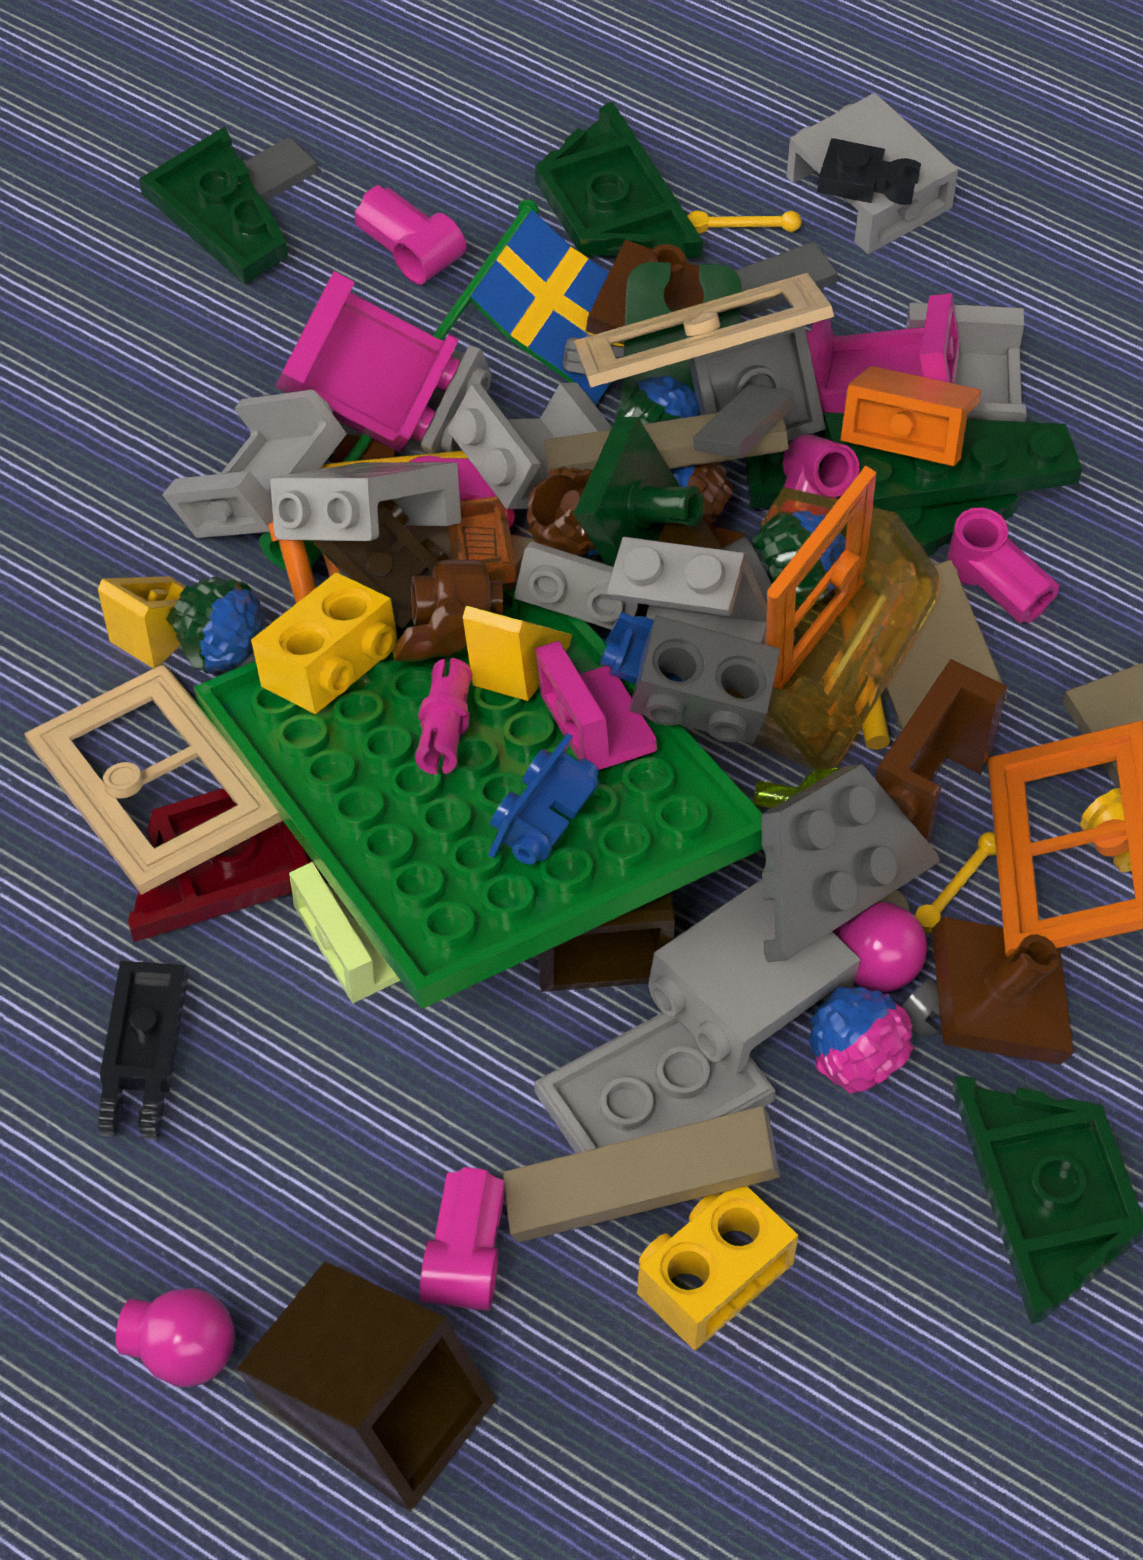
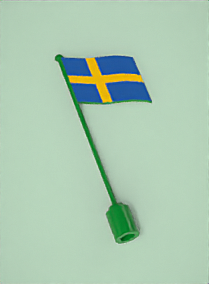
M525 199L518 205L520 213L433 336L439 340H444L471 302L508 340L569 383H578L597 407L614 381L590 388L586 374L567 372L563 369L562 362L568 339H581L595 335L585 331L588 315L609 272L572 248L538 216L539 208L537 203L533 200ZM614 343V344H613V345H618V346H624L623 344H620V343ZM362 434L343 462L358 461L373 439ZM263 532L259 540L263 553L273 564L287 572L279 541L272 542L270 532ZM303 540L312 569L322 555V552L314 545L315 540Z

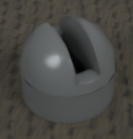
M929 978L901 1006L906 1010L911 1019L912 1031L918 1035L928 1037L942 1032L941 1028L932 1020L936 1014L940 1016L937 983L932 978Z

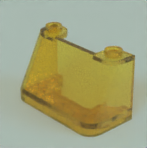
M783 487L763 518L761 526L766 524L773 516L783 512L793 513L807 510L814 515L823 514L826 516L839 499ZM873 507L869 547L865 566L860 575L864 581L863 585L783 688L780 690L772 687L768 712L754 743L802 767L818 772H828L839 764L936 602L939 591L938 572L902 519L895 512ZM847 524L841 530V535L845 539L847 534ZM837 587L833 588L822 601L814 603L795 627L796 641L793 642V648L839 589ZM795 604V613H796L797 610L800 608V606H797L796 604ZM726 689V692L729 695L735 698L745 699L739 692L732 689Z

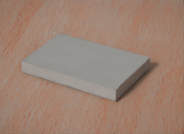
M663 1012L534 1082L535 1094L575 1153L760 1106L765 1107L774 1102L775 1089L750 1055L746 1069L733 1076L720 1062L711 1061L701 1052L696 1044L694 1035L675 1016L669 1017Z

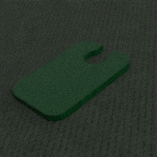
M642 263L629 274L626 289L625 326L673 312L668 308L664 300L665 288L670 283L671 263ZM719 264L699 265V285L703 289V303L742 292L741 280L730 267ZM741 307L717 313L720 321L718 329L738 324L741 321ZM680 324L624 341V357L693 336H687L684 325ZM688 359L623 378L622 392L627 391L633 382L645 381L649 377L658 378L669 375L680 383L684 382L695 393Z

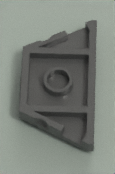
M863 764L842 767L761 815L762 848L766 857L765 868L762 872L763 900H775V939L764 940L766 961L788 960L940 862L937 852Z

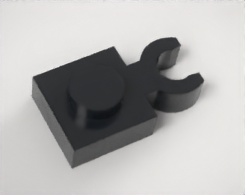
M831 138L819 174L817 192L872 203L874 193L877 192L884 194L886 198L894 203L909 205L913 201L915 184H918L921 163L908 158H900L892 162L884 161V148Z

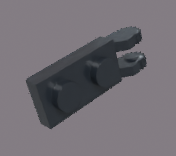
M121 961L119 963L100 1071V1079L103 1086L98 1113L100 1136L115 1137L122 1121L123 1090L144 1091L143 1105L140 1108L138 1119L142 1138L157 1139L158 1135H160L164 1112V1092L169 1093L188 980L186 965Z

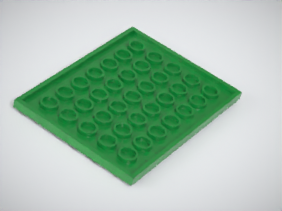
M516 586L511 591L503 589V616L573 634L566 653L579 674L604 666L599 663L606 647L604 645L605 642L586 621L514 599ZM413 620L402 631L396 627L398 641L407 628L414 626ZM392 651L385 659L379 661L350 685L345 692L338 695L316 714L261 687L256 660L194 686L198 705L232 747L279 812L281 819L421 1009L763 849L761 815L763 813L682 725H660L642 715L656 736L657 750L598 770V787L573 820L551 807V810L570 822L545 860L536 861L532 865L524 864L514 856L512 848L505 843L494 858L490 857L488 853L498 833V830L491 826L490 822L499 805L510 791L519 796L522 795L528 787L522 783V779L541 749L552 754L565 736L542 699L540 686L529 701L473 686L471 682L466 701L468 712H470L469 726L460 735L457 764L454 770L447 774L443 773L444 755L440 757L438 774L432 775L419 768L415 761V754L422 732L421 720L418 719L421 703L429 696L432 669L435 663L445 659L446 670L444 677H447L451 658L461 660L470 667L468 652L450 657H434L419 662H395ZM619 678L632 698L635 684ZM569 745L566 754L571 756L575 760H578L577 756L575 755L574 751Z

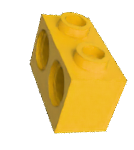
M335 572L252 638L251 642L261 687L316 714L338 695L345 692L350 685L379 661L385 659L396 646L398 637L391 598Z
M748 1186L725 1191L722 1194L716 1193L705 1196L690 1213V1222L673 1237L668 1233L657 1237L649 1244L639 1258L637 1294L694 1351L701 1347L794 1264L798 1234ZM730 1231H740L749 1235L753 1241L747 1245L735 1246L727 1243L721 1236ZM681 1274H691L701 1279L704 1284L694 1290H685L675 1286L671 1279Z

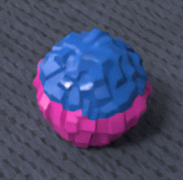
M836 987L830 998L816 1009L817 1013L809 1020L813 1026L809 1036V1043L813 1054L816 1056L815 1068L819 1073L827 1076L835 1085H840L850 1094L856 1091L864 1092L873 1087L875 1082L879 1084L887 1079L891 1073L905 1064L911 1056L910 1052L914 1049L910 1041L913 1025L906 1010L898 1005L890 994L884 995L880 991H870L864 987Z

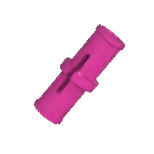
M451 658L447 677H444L446 670L445 659L435 663L431 673L432 681L429 696L423 700L419 709L418 719L421 720L422 732L415 754V761L419 768L432 775L438 774L440 757L444 755L443 773L447 774L454 770L457 764L460 735L469 726L470 712H468L466 701L469 686L472 682V670L469 665L456 658Z

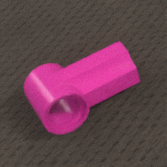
M376 185L364 194L360 206L355 211L356 226L390 250L399 269L415 284L423 285L466 253L465 238L452 219L443 213H435L429 218L390 188L383 189Z
M805 434L794 439L788 445L789 449L784 452L782 463L787 480L773 516L783 512L793 513L804 510L814 515L823 514L826 516L833 508L837 497L844 494L859 474V461L854 450L841 443ZM822 459H823L824 461H823L822 468H821L820 472L818 473L819 464H820V462H821Z
M982 507L971 508L962 512L956 520L946 561L952 560L953 565L958 570V577L961 583L979 585L1020 624L1023 622L1031 623L1043 614L1047 606L1056 598L1060 585L1007 537L1009 532L1007 523L1001 515L993 510Z
M463 1167L456 1172H447L435 1239L428 1240L424 1253L419 1290L420 1302L490 1311L498 1267V1248H495L505 1196L504 1180L494 1177L487 1170Z

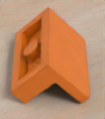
M870 366L848 384L840 441L955 466L961 459L967 415L980 403L981 390Z

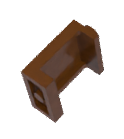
M952 659L949 660L879 764L876 781L929 844L941 792L940 786L932 782L947 758L978 774L982 773L988 763V759L992 757L1007 690L1006 685Z

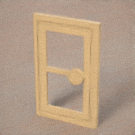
M804 273L581 338L574 342L591 388L832 318L834 313L832 305L809 274ZM779 295H784L792 307L718 329L720 321L717 313ZM680 324L684 325L687 336H693L618 359L615 358L610 346L614 343Z
M160 665L24 733L29 746L141 895L283 821L279 816V812L232 747L166 665ZM153 700L189 747L140 771L137 765L130 762L117 763L106 770L102 781L72 740ZM199 757L237 806L153 848L116 799L133 796L144 784Z

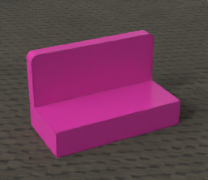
M559 641L535 648L541 697L564 736L567 733L573 736L569 745L578 759L589 760L600 770L657 750L656 736L642 714L629 711L632 698L619 677L609 675V667L603 666L579 674Z

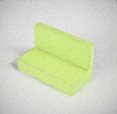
M313 862L289 873L294 907L352 1004L400 981L331 885L324 882Z

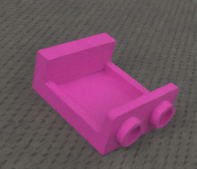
M334 271L275 388L285 393L314 390L330 405L333 415L338 421L400 453L410 437L420 442L435 414V410L426 405L435 387L445 392L461 360L451 356L459 339L448 334L445 340H439L350 292L355 282Z
M952 293L929 296L924 327L835 336L832 333L830 318L814 322L812 330L806 331L823 415L824 412L844 413L848 384L870 366L955 384L960 337Z

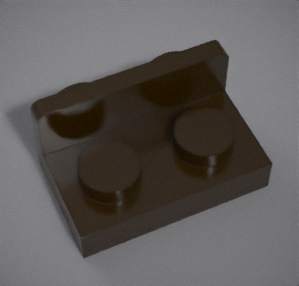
M390 499L380 501L377 506L379 537L370 541L315 540L314 545L347 578L391 598L395 626L402 631L413 620L411 606L412 577L431 576L434 565L439 561L450 560V558L431 539L426 538L420 543L404 527L409 521L407 515Z

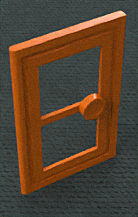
M867 466L862 469L767 591L766 645L780 648L770 699L776 697L865 582L876 472ZM847 524L845 550L795 613L797 586ZM831 583L839 589L793 648L795 627Z
M1143 720L990 757L988 759L1006 956L1008 957L1019 946L1021 941L1029 935L1038 934L1046 937L1056 948L1143 929ZM1117 760L1125 821L1111 819L1102 822L1096 828L1031 843L1025 782ZM1093 842L1097 852L1108 857L1118 856L1129 849L1135 899L1043 920L1039 919L1033 856Z

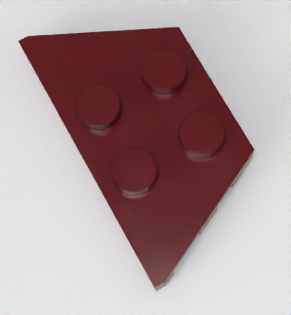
M224 788L152 809L147 830V840L153 848H156L237 806V804ZM281 821L142 895L138 891L134 911H130L128 918L133 942L144 940L290 894L292 889L289 873L313 861L284 821ZM317 868L324 882H328L323 876V874L320 872V870Z

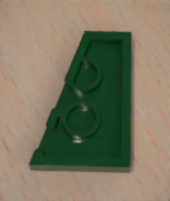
M225 126L139 178L141 194L242 283L247 284L288 257L286 240L263 197L258 196L251 183L249 171L244 161L239 159L232 147V139Z

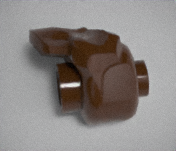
M476 559L439 561L434 565L431 576H413L411 606L414 626L404 631L394 647L393 655L395 662H419L439 656L450 657L467 653L463 623L465 608L469 606L502 615L503 589L501 580L490 581L486 565L481 560Z

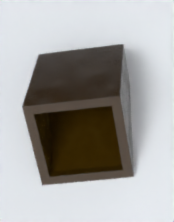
M670 893L538 954L541 992L648 984L654 952L672 941L674 937L675 919Z
M324 1261L306 1285L300 1289L292 1302L236 1368L264 1410L393 1502L410 1512L496 1401L445 1316Z

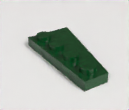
M824 412L823 415L826 427L823 430L825 439L847 445L854 450L859 461V473L865 466L876 472L872 514L1079 484L1082 467L1066 424L967 419L961 459L955 466H950L840 441L844 413Z

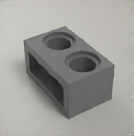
M656 615L644 645L629 711L645 715L649 720L660 725L673 726L679 724L705 731L720 741H742L753 744L768 712L780 648ZM662 673L675 674L683 682L669 680ZM724 689L735 690L739 692L745 699L735 698L729 695Z

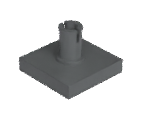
M805 325L688 359L700 415L719 413L749 384L794 392L795 406L783 417L788 441L805 434L809 435L826 429Z

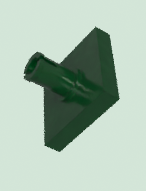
M617 416L573 515L606 565L614 567L623 537L658 541L665 524H684L685 526L695 527L703 516L704 499L702 493H698V487H680L639 417Z

